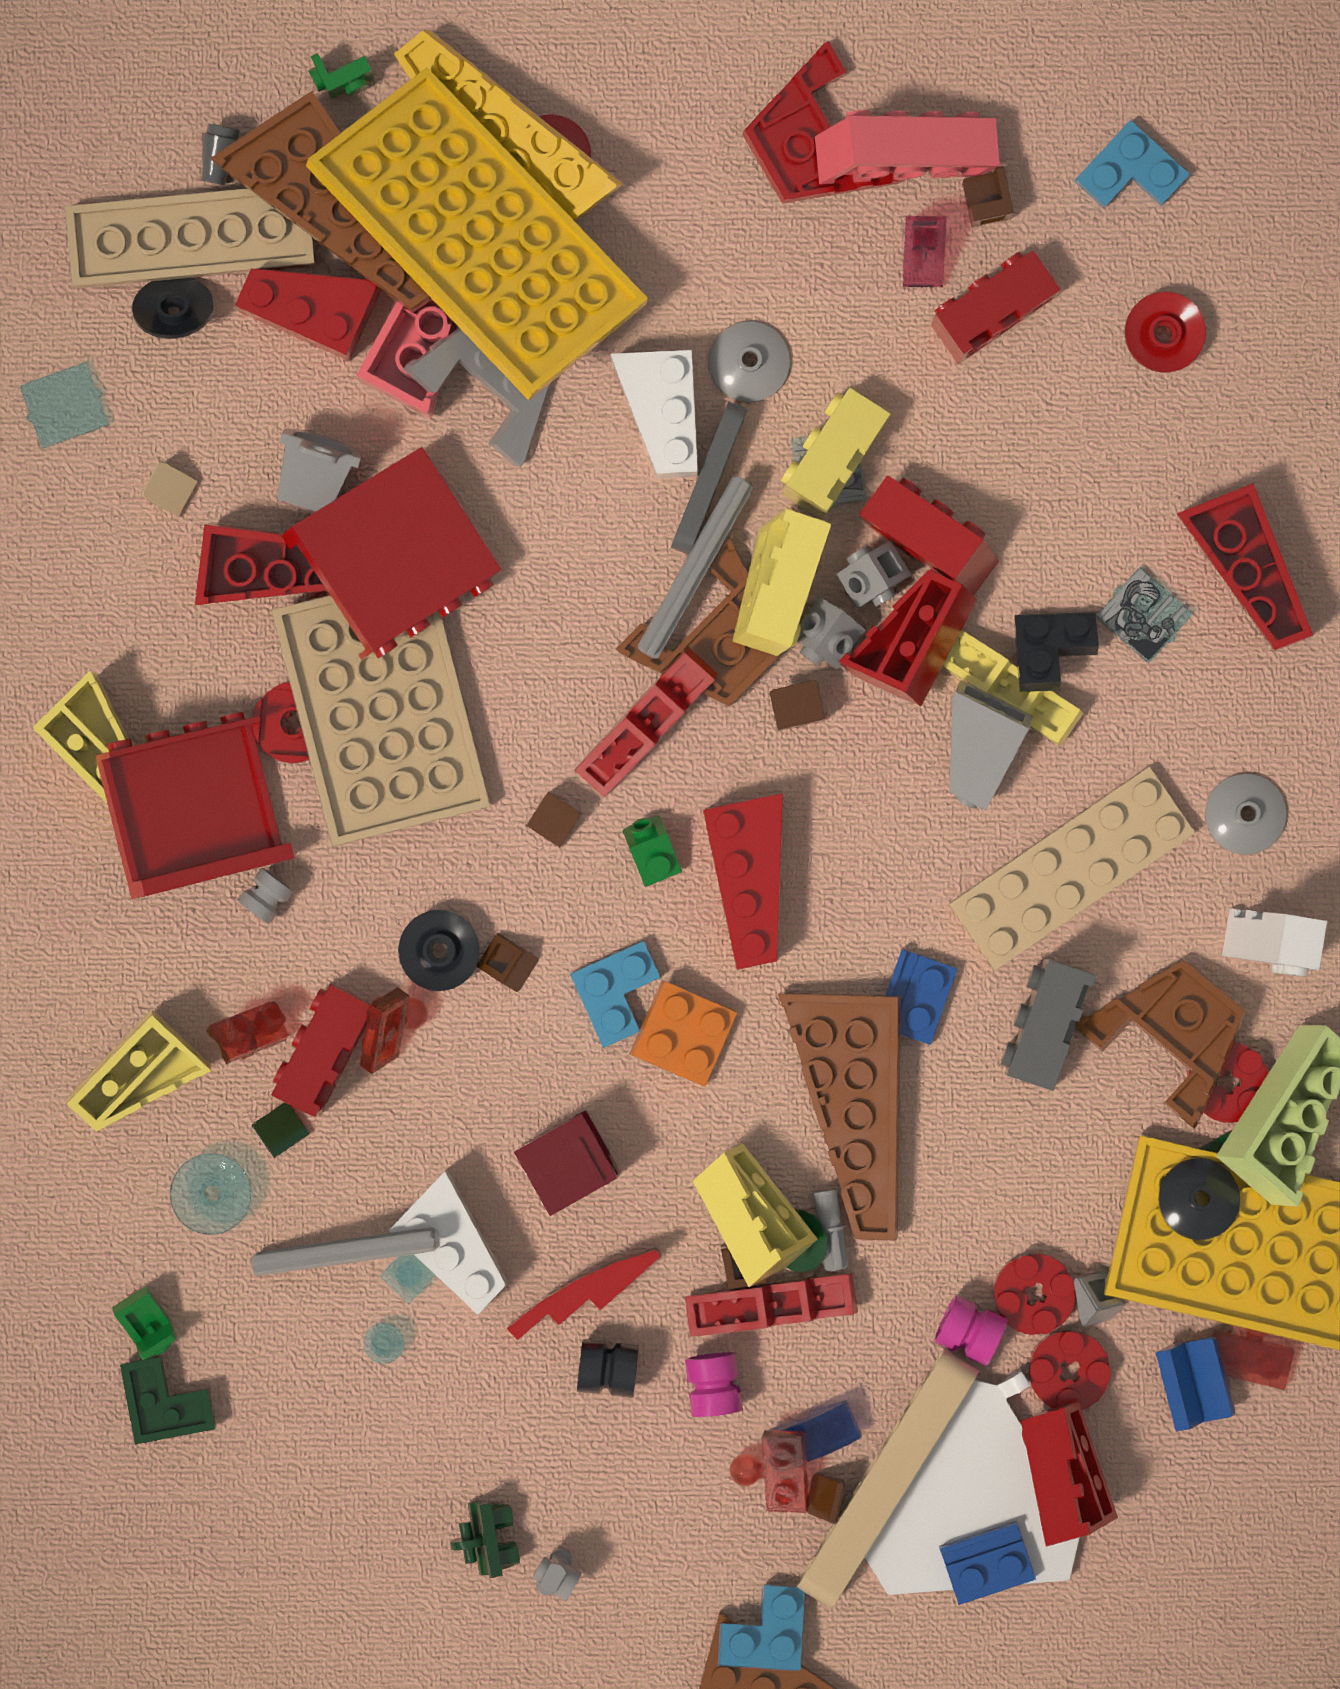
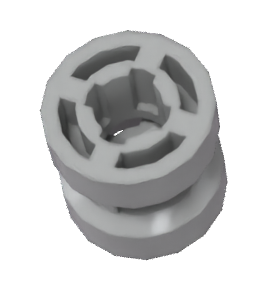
M261 868L254 877L257 886L244 890L237 901L260 919L270 924L277 915V902H286L294 891L270 872Z

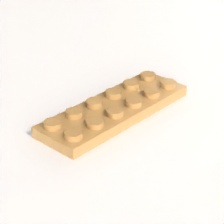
M248 188L65 206L72 286L74 289L250 272L251 268L275 270L316 266L313 238Z
M1149 766L948 905L990 966L996 971L1194 835L1195 831Z

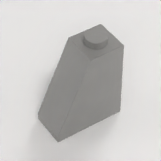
M960 680L952 698L949 792L956 795V799L967 807H980L986 810L1025 738L1033 716L963 680Z

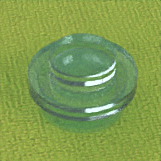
M378 1323L372 1326L364 1337V1350L367 1356L374 1362L381 1364L391 1363L403 1352V1334L393 1324Z

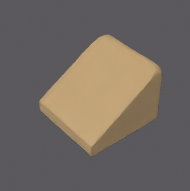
M159 460L141 496L180 517L198 481Z

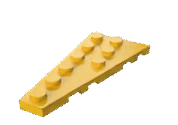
M430 29L422 30L394 53L410 79L428 67L575 222L623 185L622 182Z

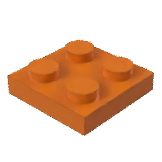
M662 980L629 1054L705 1087L737 1016V1012Z

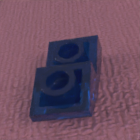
M847 1400L810 1410L806 1418L770 1428L766 1436L783 1471L839 1450L859 1440L862 1437V1433Z

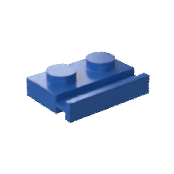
M901 949L885 994L901 996L900 1035L931 1045L957 968Z
M1017 1521L939 1546L958 1605L1036 1580Z

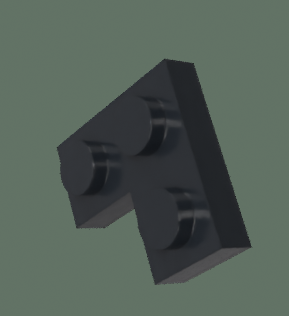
M1096 612L1014 616L1019 692L1060 691L1059 656L1098 655L1099 644Z

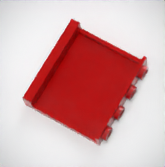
M422 447L296 523L281 536L290 550L298 545L365 648L359 654L361 660L372 653L378 659L399 646L395 639L406 632L412 638L430 626L427 620L430 616L439 612L443 618L462 606L463 604L459 598L468 592H471L474 598L494 585L490 578L502 570Z
M244 712L220 717L221 725L208 728L207 721L205 720L182 726L184 734L173 737L170 736L169 729L145 735L147 743L133 746L131 738L107 744L109 752L95 756L131 899L295 858L291 843L281 844L252 729V724L261 722L259 716L245 719Z

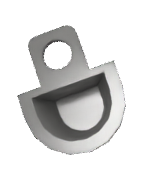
M285 429L279 442L285 444L277 499L309 510L318 511L336 499L351 466L358 468L362 456L361 453L355 448L327 436L299 429Z

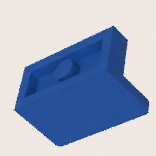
M1215 1337L1175 1343L1156 1352L1176 1432L1192 1429L1203 1422L1230 1418L1235 1415L1228 1381Z

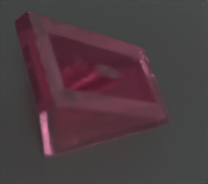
M905 216L902 232V287H943L946 216Z

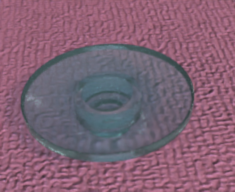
M216 1153L201 1154L186 1161L176 1172L170 1188L171 1205L177 1218L192 1231L206 1235L221 1234L238 1225L247 1214L252 1198L250 1180L244 1169L230 1157ZM210 1185L216 1186L220 1191V1196L215 1201L209 1200L205 1195V1190Z

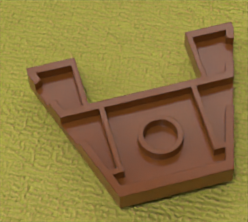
M726 536L708 571L730 591V594L673 652L665 646L660 656L656 659L643 654L638 649V644L647 629L642 623L616 650L621 655L663 674L689 647L718 673L716 679L701 694L730 707L780 655L775 656L733 642L748 573L732 541Z
M1182 960L1138 985V989L1120 999L1116 998L1105 1004V1008L1089 1017L1084 1016L1079 1022H1076L1075 1029L1103 1052L1129 1022L1132 1021L1191 1071L1190 1075L1165 1101V1104L1195 1129L1199 1124L1246 1012L1190 964Z

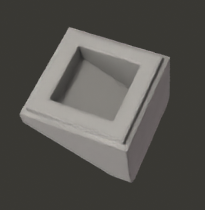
M1107 1271L1077 1277L1074 1280L1079 1316L1083 1327L1111 1320L1126 1305L1123 1299L1104 1295L1108 1276Z

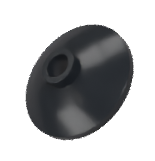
M192 278L151 281L142 287L133 300L132 313L136 324L147 334L158 338L176 339L189 336L202 329L210 320L214 305L210 291L201 282Z
M432 910L418 915L406 926L399 941L398 954L403 971L415 984L427 990L446 991L460 986L473 974L478 964L480 946L475 930L463 917L446 910ZM439 942L444 943L448 949L447 955L441 959L436 958L432 953L433 946Z
M1203 1158L1189 1159L1174 1166L1164 1177L1159 1189V1208L1167 1225L1177 1234L1188 1239L1207 1240L1221 1235L1233 1224L1240 1208V1192L1232 1174L1221 1164ZM1204 1191L1207 1193L1209 1201L1205 1206L1196 1204L1194 1200L1196 1192Z

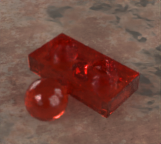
M398 987L386 995L374 999L367 1010L368 1020L365 1036L362 1040L363 1050L360 1066L371 1074L399 1057L404 1028L416 1030L422 1027L428 1018L426 1005L417 998H409L410 995Z
M1214 1329L1212 1337L1217 1339L1227 1377L1285 1390L1295 1353L1292 1347L1263 1341L1264 1336L1268 1334L1246 1329L1248 1332L1246 1337Z
M764 1430L761 1437L763 1462H759L755 1456L750 1454L738 1455L733 1459L729 1468L732 1480L736 1484L746 1487L755 1484L759 1479H764L766 1511L806 1513L809 1508L805 1431Z

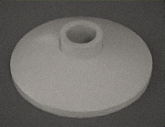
M740 322L725 329L715 340L710 352V372L718 388L727 396L742 402H758L774 395L782 387L788 376L790 355L785 341L773 328L759 322ZM746 353H753L757 356L758 362L753 367H747L743 364L742 357Z
M1238 774L1223 780L1213 789L1206 803L1205 821L1213 839L1224 849L1236 854H1255L1272 846L1282 834L1286 823V806L1281 793L1270 781L1254 774ZM1244 806H1250L1254 809L1255 816L1250 822L1244 821L1241 818L1240 812Z

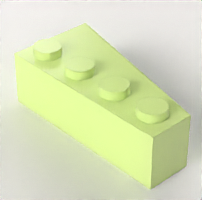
M1299 1025L1216 1156L1271 1205L1296 1207L1300 1205L1303 1196L1300 1188L1305 1174H1310L1316 1158L1312 1157L1318 1137L1325 1134L1329 1122L1326 1119L1331 1100L1337 1099L1340 1091V1037L1327 1026Z

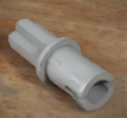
M838 1189L812 1192L817 1219L823 1224L828 1237V1250L823 1260L826 1271H839L848 1266L843 1230L847 1229V1227L842 1225Z

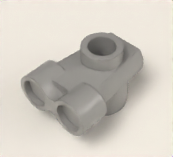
M564 1547L555 1548L551 1552L549 1559L544 1556L532 1577L537 1580L536 1586L540 1593L544 1595L553 1594L564 1601L568 1600L582 1572L570 1566L572 1555L568 1549Z

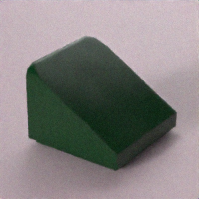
M285 1102L252 1124V1127L274 1158L310 1134L291 1105Z

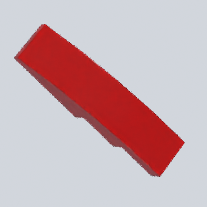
M688 647L610 729L574 771L605 797L656 745L664 733L716 679L718 673Z
M655 1247L616 1259L576 1277L540 1299L507 1326V1330L518 1341L547 1314L560 1325L588 1299L599 1310H602L661 1257V1252Z
M852 1272L685 1296L690 1337L763 1329L775 1325L808 1322L814 1319L858 1313Z

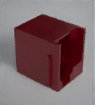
M587 1110L575 1115L514 1151L549 1216L616 1180L622 1174Z

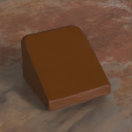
M548 791L526 826L560 848L582 816V813Z
M497 932L476 967L503 985L518 992L539 959Z
M819 1473L814 1474L807 1499L806 1512L835 1524L838 1521L845 1489L843 1479Z

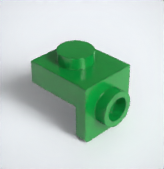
M318 53L310 56L315 66L308 70L317 90L321 92L326 89L331 99L345 92L348 96L358 94L369 87L368 81L374 79L372 69L365 56L329 74Z
M659 815L652 818L638 819L631 826L623 829V834L645 887L682 873Z
M147 1286L112 1307L114 1316L136 1344L137 1352L142 1360L165 1352L177 1339L172 1320Z

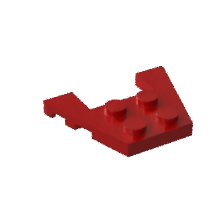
M829 41L817 50L810 60L802 66L787 85L768 103L742 133L782 204L895 185L904 181L894 180L893 173H889L883 177L871 178L870 182H853V175H842L835 179L834 184H819L815 136L831 126L812 94L839 80L847 73Z

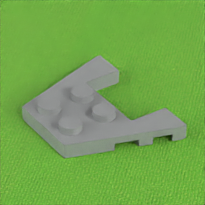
M460 328L444 340L440 339L430 346V350L419 359H413L406 364L403 370L424 389L432 393L438 391L457 362L511 408V412L488 444L514 466L523 465L549 385L528 401Z

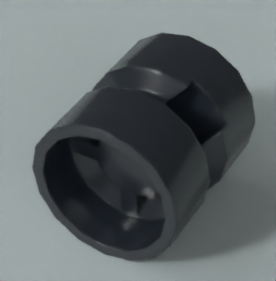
M582 1339L577 1392L599 1394L604 1388H607L611 1396L633 1398L639 1345L616 1343L610 1349L605 1341Z

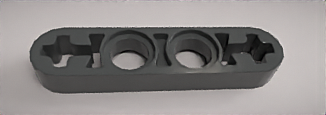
M730 401L728 402L671 548L688 555L693 548L748 410L747 408Z

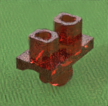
M275 1001L267 1002L213 1023L206 1030L209 1036L218 1044L226 1064L238 1059L249 1058L258 1051L286 1041L289 1037L283 1025L286 1017Z

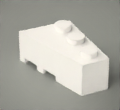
M692 350L610 354L615 372L657 479L697 477Z

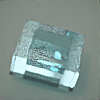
M414 1254L398 1256L380 1275L408 1304L436 1276Z

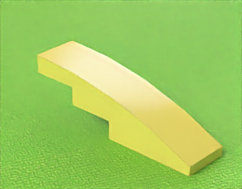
M961 630L942 668L958 679L1032 715L1033 719L1030 727L1060 747L1083 715L1079 708L1052 691L1019 692L1017 667L1008 659Z

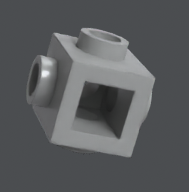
M891 541L872 551L869 550L868 546L858 550L846 558L850 565L837 573L857 609L873 601L876 607L897 595L893 589L895 586L912 576Z
M818 597L800 622L801 631L797 642L803 648L799 653L817 666H820L824 661L838 669L841 665L838 661L846 653H850L865 632V629L843 610Z

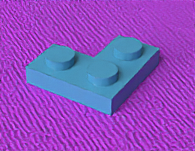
M1130 120L1074 182L1101 207L1105 208L1132 179L1154 201L1162 206L1190 174Z
M644 941L570 974L603 1048L640 1031L624 994L661 978Z
M762 1586L760 1626L720 1624L717 1666L800 1671L805 1592L797 1587Z

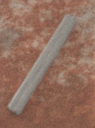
M739 476L731 478L641 638L638 649L643 654L654 659L660 656L753 490L752 484Z
M429 1227L261 1251L251 1257L253 1273L262 1276L435 1251L440 1246V1238L437 1229Z

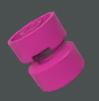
M955 1294L942 1317L935 1334L934 1343L953 1352L962 1348L966 1358L986 1367L1000 1343L1008 1318L989 1309L980 1313L977 1311L976 1303Z
M736 1352L711 1353L685 1358L687 1382L695 1386V1390L689 1393L692 1417L719 1416L743 1411L741 1388L733 1384V1381L739 1376Z

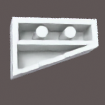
M1230 908L1222 956L1272 964L1271 972L1307 977L1308 970H1319L1327 921L1288 914L1258 913L1252 910L1245 911Z
M446 1169L389 1231L394 1233L429 1227L436 1228L440 1238V1246L435 1251L414 1255L478 1315L506 1286L508 1281L472 1217L466 1202H464L449 1170Z

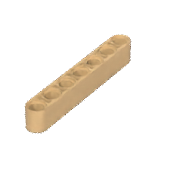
M946 1349L942 1350L840 1512L838 1521L832 1525L796 1585L797 1588L829 1608L834 1606L979 1373L978 1369Z

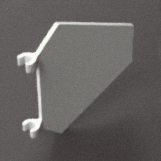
M1022 1369L1013 1372L997 1385L975 1379L867 1552L865 1559L888 1595L953 1590L939 1546L1017 1521L1036 1580L1024 1584L1070 1580L1079 1538L1045 1546L1027 1449L1022 1438V1425L1007 1402L1008 1397L1030 1386Z

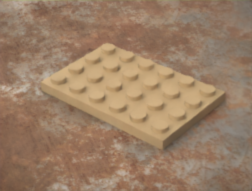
M331 596L271 611L332 847L490 807L442 617L439 612L427 618L430 626L414 637L410 638L406 632L397 637L395 641L399 646L378 659L372 653L361 660L359 654L365 648Z

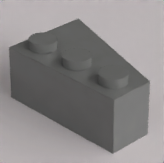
M1042 959L1040 966L1033 965L1026 988L1032 989L1028 1004H1020L1013 1026L1019 1028L1015 1043L1008 1041L1002 1055L1000 1065L1006 1066L1005 1075L1054 1091L1071 1045L1070 1040L1076 1022L1080 1021L1083 1013V1008L1081 1007L1088 986H1093L1096 975L1048 959Z

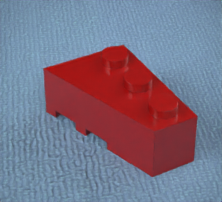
M1021 251L1015 253L1000 265L1003 268L1002 271L991 278L987 274L982 276L967 288L969 290L967 294L957 300L953 297L934 310L935 316L931 326L958 365L1058 296L1061 289L1034 251L1023 256Z
M251 268L234 306L239 313L350 361L381 293V289L365 279Z
M887 475L859 513L861 518L870 528L888 541H891L892 544L908 555L911 554L929 566L931 571L963 584L974 596L999 562L984 540L986 533L968 520L962 525L951 518L954 512L937 499H934L930 504L921 498L920 494L922 491L909 480L902 478L900 482H897Z
M928 569L892 606L894 610L878 627L873 625L865 634L867 638L850 655L846 653L838 662L854 677L921 707L973 610L977 599L963 584Z
M330 984L327 991L320 988L310 1007V1010L315 1012L308 1027L302 1024L291 1044L296 1049L289 1062L283 1061L273 1079L276 1086L271 1096L314 1118L321 1115L376 1006L334 984Z
M1079 1400L1035 1413L1021 1420L1022 1438L1027 1449L1045 1546L1090 1535L1117 1519L1118 1516Z

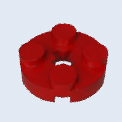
M290 682L272 688L256 704L253 717L259 716L261 722L252 724V729L256 740L267 754L280 762L297 764L309 761V756L302 729L298 728L295 735H290L289 729L282 726V719L289 718L292 711L297 712Z
M1237 1042L1233 1043L1219 1078L1225 1076V1071L1232 1070L1233 1077L1239 1078V1086L1233 1087L1232 1093L1225 1094L1224 1087L1218 1086L1216 1082L1203 1112L1209 1118L1224 1123L1239 1121L1268 1075V1069L1259 1053Z
M1029 1253L1014 1258L1001 1268L995 1279L993 1292L996 1308L1000 1315L1008 1318L1007 1324L1021 1333L1029 1335L1049 1334L1061 1326L1073 1310L1075 1304L1074 1281L1063 1264L1049 1255ZM1036 1282L1043 1285L1041 1292L1046 1295L1042 1302L1036 1301L1033 1305L1026 1303L1028 1296L1023 1293L1026 1286L1034 1287Z
M1072 1330L1056 1331L1045 1336L1033 1349L1029 1365L1030 1384L1039 1399L1049 1407L1055 1408L1079 1400L1081 1409L1085 1410L1094 1405L1107 1389L1111 1377L1108 1356L1103 1347L1090 1335ZM1063 1361L1069 1364L1075 1361L1079 1363L1080 1367L1076 1371L1079 1377L1073 1381L1068 1378L1062 1381L1059 1378V1375L1063 1372L1059 1365Z

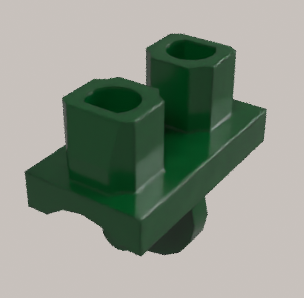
M480 1500L468 1502L470 1521L459 1523L461 1538L450 1541L451 1550H463L465 1564L477 1562L479 1575H489V1578L503 1576V1569L520 1563L516 1542L508 1541L498 1544L495 1530L513 1526L511 1506L509 1504H493Z

